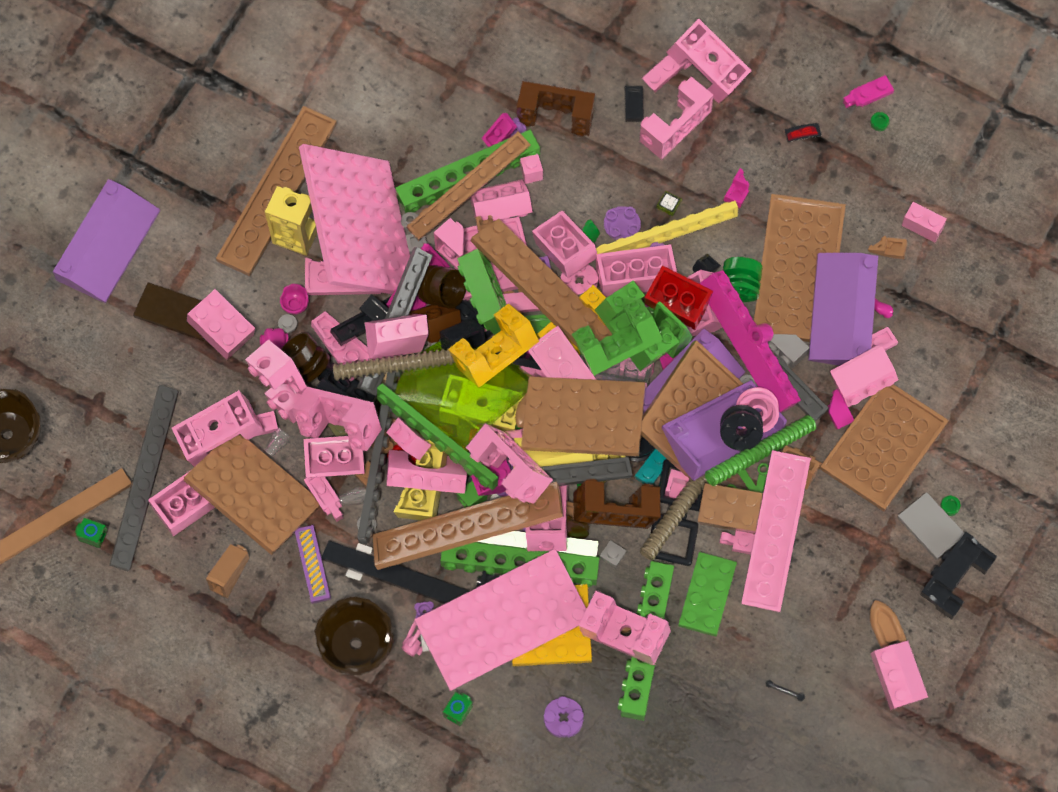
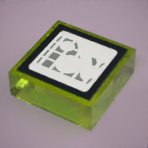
M665 191L656 208L673 216L682 199Z

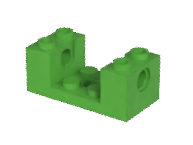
M633 280L605 298L595 311L610 332L615 334L622 328L631 325L623 307L632 301L642 299L645 295ZM669 327L660 332L663 338L662 341L630 357L640 372L665 356L679 343Z
M641 298L623 307L631 325L622 328L619 332L607 336L601 341L595 338L589 325L579 328L576 332L572 333L584 361L594 376L663 340L653 316Z

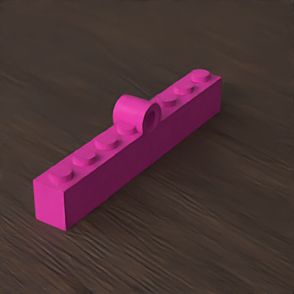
M723 270L712 273L699 283L713 290L708 304L757 386L765 388L775 395L780 413L787 411L800 402L801 399L768 345V342L773 338V329L766 323L757 325L753 321L748 309L744 306L738 292L734 289L729 277Z

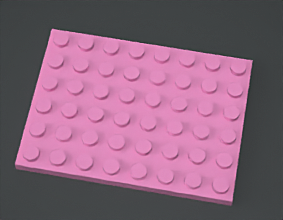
M307 144L301 145L299 150L328 284L393 294L399 285L410 254L404 227L401 224L402 217L389 161Z

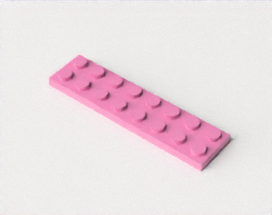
M772 450L742 605L776 612L781 610L811 458Z

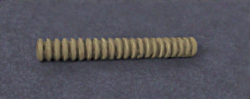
M441 349L442 351L435 350L436 352L431 350L430 353L424 351L423 354L418 352L416 355L414 353L412 355L406 354V356L401 354L400 357L394 355V358L388 356L386 359L384 357L382 359L376 358V360L370 359V361L365 359L364 362L358 360L357 363L354 361L352 363L346 362V364L340 363V365L335 363L333 372L336 381H339L340 378L345 380L347 377L348 379H351V377L357 378V376L361 378L363 375L368 377L369 374L375 376L376 373L378 375H381V373L387 374V372L391 374L393 371L398 373V370L404 372L406 369L411 371L413 368L414 370H417L416 368L423 369L422 367L427 369L429 368L428 366L434 368L435 365L440 367L442 364L446 366V364L452 365L455 362L448 349Z
M705 475L694 481L691 478L689 479V482L683 487V491L679 493V496L673 501V505L669 507L670 510H667L663 519L660 520V524L656 525L653 533L650 534V538H647L643 547L640 548V553L646 559L654 560L655 555H658L662 546L665 545V541H668L672 532L675 531V527L682 521L685 513L688 512L695 499L701 494L705 483L708 484Z

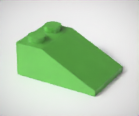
M659 301L654 310L653 318L659 332L669 327L679 341L667 353L674 358L691 342L693 336L688 328Z

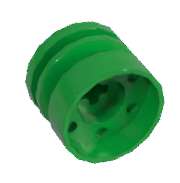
M746 257L726 259L723 271L729 277L741 301L752 302L759 299L761 285L759 281H761L763 265L754 259Z

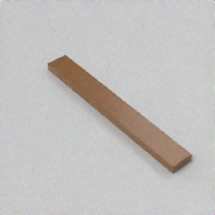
M519 131L409 223L406 228L420 241L530 147L529 142Z
M122 468L0 540V565L131 487V481Z

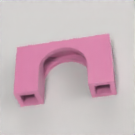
M389 450L386 486L465 494L467 473L464 467L459 463H454L449 456H447L445 467L427 469L411 464L408 460L407 452Z

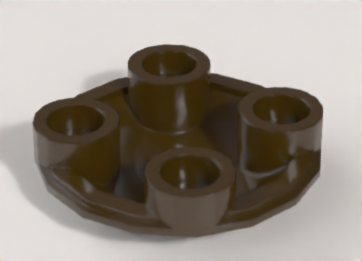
M566 514L567 537L576 539L587 538L590 526L584 522L578 523Z

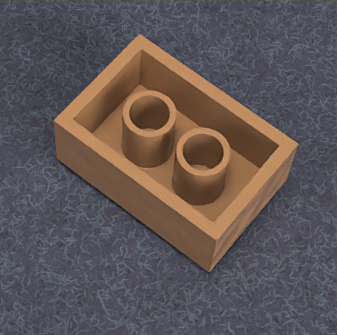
M705 483L698 523L705 526L755 534L763 493L718 485L711 486Z

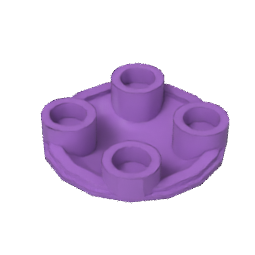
M616 207L607 211L604 218V228L611 238L618 240L633 236L639 232L641 220L633 207Z

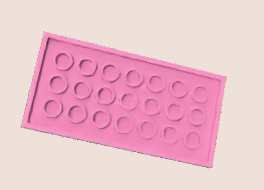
M556 549L414 619L449 690L452 691L578 627L587 609Z

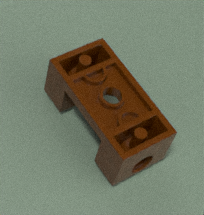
M522 81L517 103V118L520 123H523L526 127H535L539 107L545 110H559L566 114L572 113L571 133H575L577 136L590 135L595 111V93Z
M587 479L573 492L574 521L587 524L648 529L661 517L660 487H653L652 484H643L635 491V494L629 497V505L616 506L615 503H606L604 505V482H597L596 479Z

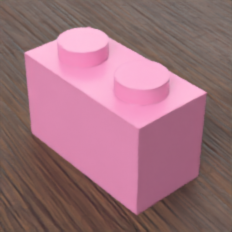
M913 202L904 217L902 226L935 243L945 226L946 218Z
M399 417L386 432L404 451L418 460L423 457L431 446L415 429L411 428Z

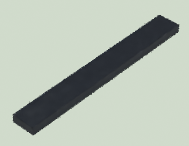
M329 540L321 557L326 562L443 604L470 592L399 565L377 570L374 556Z

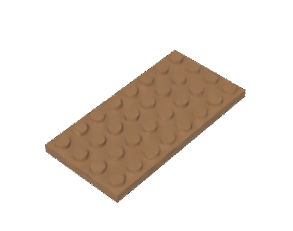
M771 194L762 257L761 281H759L761 284L759 299L756 300L754 322L757 325L766 323L773 329V334L797 335L802 341L810 342L817 254L840 253L846 204Z

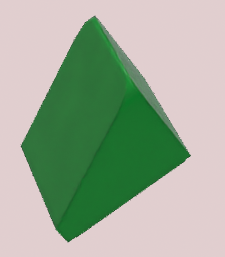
M587 220L582 232L595 244L600 231L592 220Z

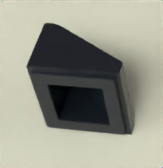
M706 254L695 262L692 270L693 272L704 270L715 273L721 265L709 254Z

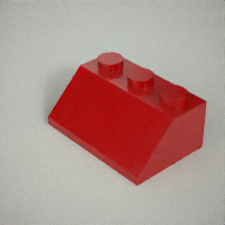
M662 265L646 293L644 301L645 305L653 309L656 308L657 303L660 301L684 325L695 330L706 311L713 290Z

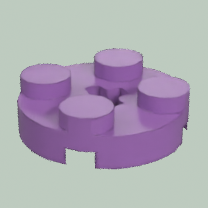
M567 697L553 700L545 709V727L555 737H572L580 731L583 724L584 715L582 708L576 701ZM561 713H562L563 715H564L565 713L568 715V716H567V719H568L567 722H566V721H562V722L559 721V719H560V716H559V715H560Z

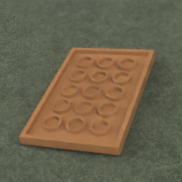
M697 340L693 341L643 414L641 436L685 476L690 478L681 467L662 430V425L743 385V383Z
M529 377L521 448L525 451L639 456L645 382Z
M894 384L885 387L870 397L822 463L820 470L885 512L949 420Z
M241 434L214 448L183 479V481L271 555L320 507L310 491Z

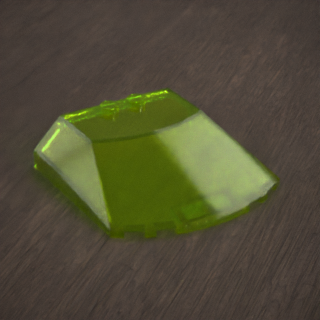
M441 342L433 344L424 351L426 353H430L431 350L432 352H436L435 350L442 351ZM452 363V365L446 364V366L442 364L440 367L435 365L434 368L428 366L429 368L427 369L426 367H422L423 369L416 368L417 370L413 368L411 371L406 369L398 381L395 394L469 453L466 447L484 424L492 425L527 393L529 377L533 376L518 365L509 364L481 387H477L458 370L455 363Z

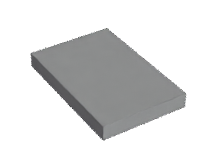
M927 492L897 517L936 561L947 550L954 547L964 535V532Z

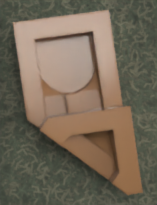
M884 236L877 244L869 246L868 250L877 255L904 259L907 239L887 238Z

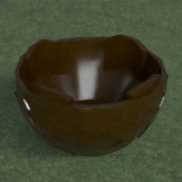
M0 389V463H10L26 456L34 447L39 438L41 419L34 404L26 394L16 389ZM5 432H12V437L10 439L6 440L2 438V435Z
M348 597L337 600L317 621L314 631L316 644L322 660L331 669L345 675H363L378 668L386 659L393 644V632L388 614L374 602L360 597ZM359 640L362 644L359 649H353L350 647L351 642Z

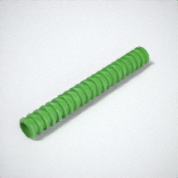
M806 415L804 418L795 421V423H791L780 431L764 438L754 448L741 451L739 454L734 455V457H730L719 465L712 467L705 472L707 482L711 486H716L727 478H731V476L741 472V470H745L772 454V450L778 451L797 439L806 436V434L816 429L814 419Z

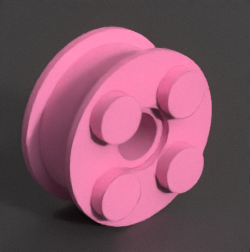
M754 387L745 390L737 399L736 405H748L754 409H762L759 413L763 420V432L772 429L777 423L779 405L777 398L771 391L761 387Z

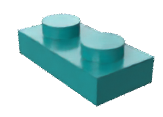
M655 449L636 473L635 479L642 484L654 485L661 476L663 461L667 458Z

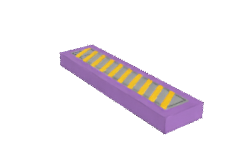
M314 526L298 528L295 531L311 603L330 600Z

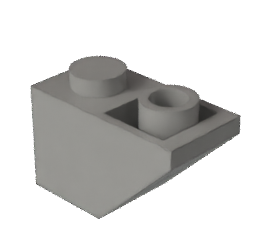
M773 334L772 340L768 342L771 351L791 369L808 355L810 348L797 335Z

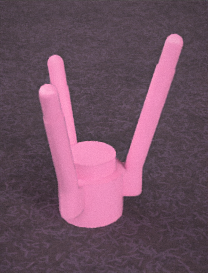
M415 621L401 647L403 651L412 657L415 654L420 656L423 652L422 646L420 647L421 642L417 639L421 634L419 629L412 636L416 628Z

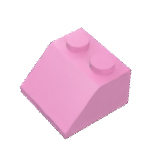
M450 218L434 232L435 249L458 270L460 264L457 258L465 255L464 228L459 222H454Z

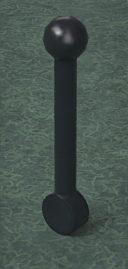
M771 680L766 681V687L768 688L773 687L777 690L797 697L798 701H803L805 699V695L803 693L797 694L788 689L773 684Z

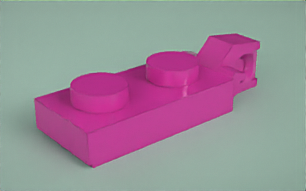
M885 75L850 91L849 95L844 97L843 104L846 108L855 104L857 107H863L893 94L894 89Z

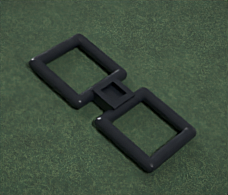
M665 459L659 482L660 503L668 504L667 510H670L669 507L673 505V501L676 498L665 496L670 468H678L668 459ZM704 489L701 490V494L698 495V498L695 499V503L692 504L689 510L700 511ZM685 513L682 521L678 524L680 527L690 529L685 558L659 552L658 555H655V559L691 566L698 523L686 520L687 513ZM660 514L661 517L652 525L650 534L653 533L656 525L660 524L659 522L663 519L664 514Z

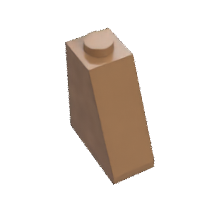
M229 545L206 578L210 591L228 599L249 560L248 552H246L247 549L240 545Z

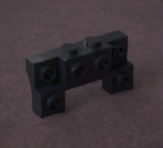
M965 532L953 550H947L941 559L944 561L940 567L938 565L935 566L930 574L933 577L920 595L934 604L939 612L952 620L964 604L963 600L952 593L971 566L985 575L997 556L981 545L972 535Z

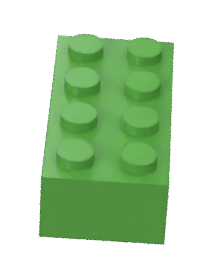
M475 249L457 258L460 264L458 270L465 277L464 286L472 295L470 301L472 306L477 308L478 314L476 317L479 323L483 324L487 331L490 330L496 335L501 329L494 314L506 306L507 303L490 260L479 249Z

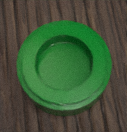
M876 112L871 117L870 125L876 131H884L889 125V117L883 112Z
M946 496L943 498L940 507L948 516H954L959 512L961 504L957 497Z

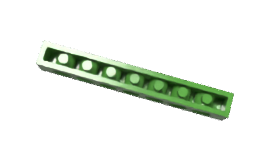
M531 129L520 133L529 142L530 147L496 176L501 175L510 168L519 167L520 158L536 154L540 156V146ZM508 139L395 187L396 196L404 212H416L422 206L432 205L467 175L465 172L472 171ZM451 178L456 179L454 182H449L448 180ZM432 186H438V187H439L438 189H435V190H434V189H431ZM421 193L422 196L415 197L414 194Z
M474 542L442 551L441 567L451 571L464 569L468 573L487 571V574L495 575V573L504 575L518 568L515 565L517 561H523L526 564L550 551H527L526 548ZM558 553L573 583L588 585V587L596 586L599 557ZM459 554H465L467 556L464 560H459L456 558ZM484 556L486 560L484 562H477L476 558ZM499 558H502L506 561L502 565H498L495 563V561ZM575 568H581L583 570V573L575 574L573 570Z
M651 561L650 567H646L644 578L647 579L646 586L642 585L640 597H644L643 604H638L637 615L647 619L649 614L664 619L674 571L673 565ZM659 581L662 586L655 588L651 583ZM656 600L658 605L650 606L648 601ZM634 657L631 660H627L625 672H629L628 679H623L622 691H625L624 698L619 699L618 710H621V717L644 721L655 665L653 666L646 662L641 663ZM640 674L644 679L642 681H635L633 676ZM637 693L640 698L638 700H631L629 695Z

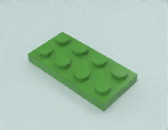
M699 552L679 621V627L717 637L737 562Z

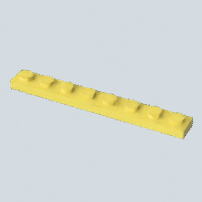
M736 201L725 202L721 206L708 208L697 214H690L683 219L673 220L668 224L655 226L644 232H637L633 236L620 238L609 244H602L596 248L597 254L647 248L654 242L662 243L738 217V205Z

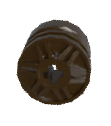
M428 265L417 296L425 304L455 308L461 303L466 293L464 286L465 277L457 269Z
M307 332L295 335L281 349L293 360L305 383L317 378L327 367L330 359L328 353L321 346L317 345L316 341Z

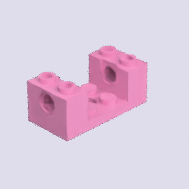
M700 19L667 51L679 65L687 58L712 83L707 90L713 94V99L718 103L725 99L751 72ZM714 54L716 62L710 61L708 55Z
M690 77L687 81L684 80L678 87L677 97L679 100L677 106L683 110L682 116L679 119H674L670 126H668L653 113L650 117H645L640 124V142L661 160L712 110L713 94L693 77Z
M268 339L245 359L249 365L247 369L254 377L258 376L264 386L267 387L269 385L271 387L265 392L268 406L272 410L277 409L279 415L284 420L288 419L294 424L296 418L292 407L307 386L293 360Z
M307 387L292 407L300 433L305 437L318 438L328 423L344 426L349 437L350 447L368 451L382 430L373 402Z
M239 390L172 427L187 461L194 467L210 453V450L241 434L245 439L249 440L263 432L249 400ZM213 422H218V428L211 431L210 425Z
M486 423L466 447L471 452L470 457L478 463L481 461L488 467L492 465L498 468L508 457V462L514 468L501 484L507 489L505 492L514 499L517 497L523 503L527 501L534 504L553 480L506 432Z
M569 485L559 486L563 517L526 528L527 551H552L554 549L556 551H567L566 507Z
M595 591L579 624L583 636L653 666L671 632L668 621L649 614L646 619L616 606L614 598ZM626 627L632 630L629 636L621 635L622 629Z

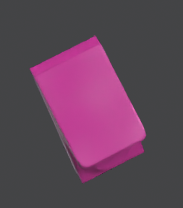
M502 113L481 139L488 147L511 138L512 136L510 135L517 128V125L507 113Z

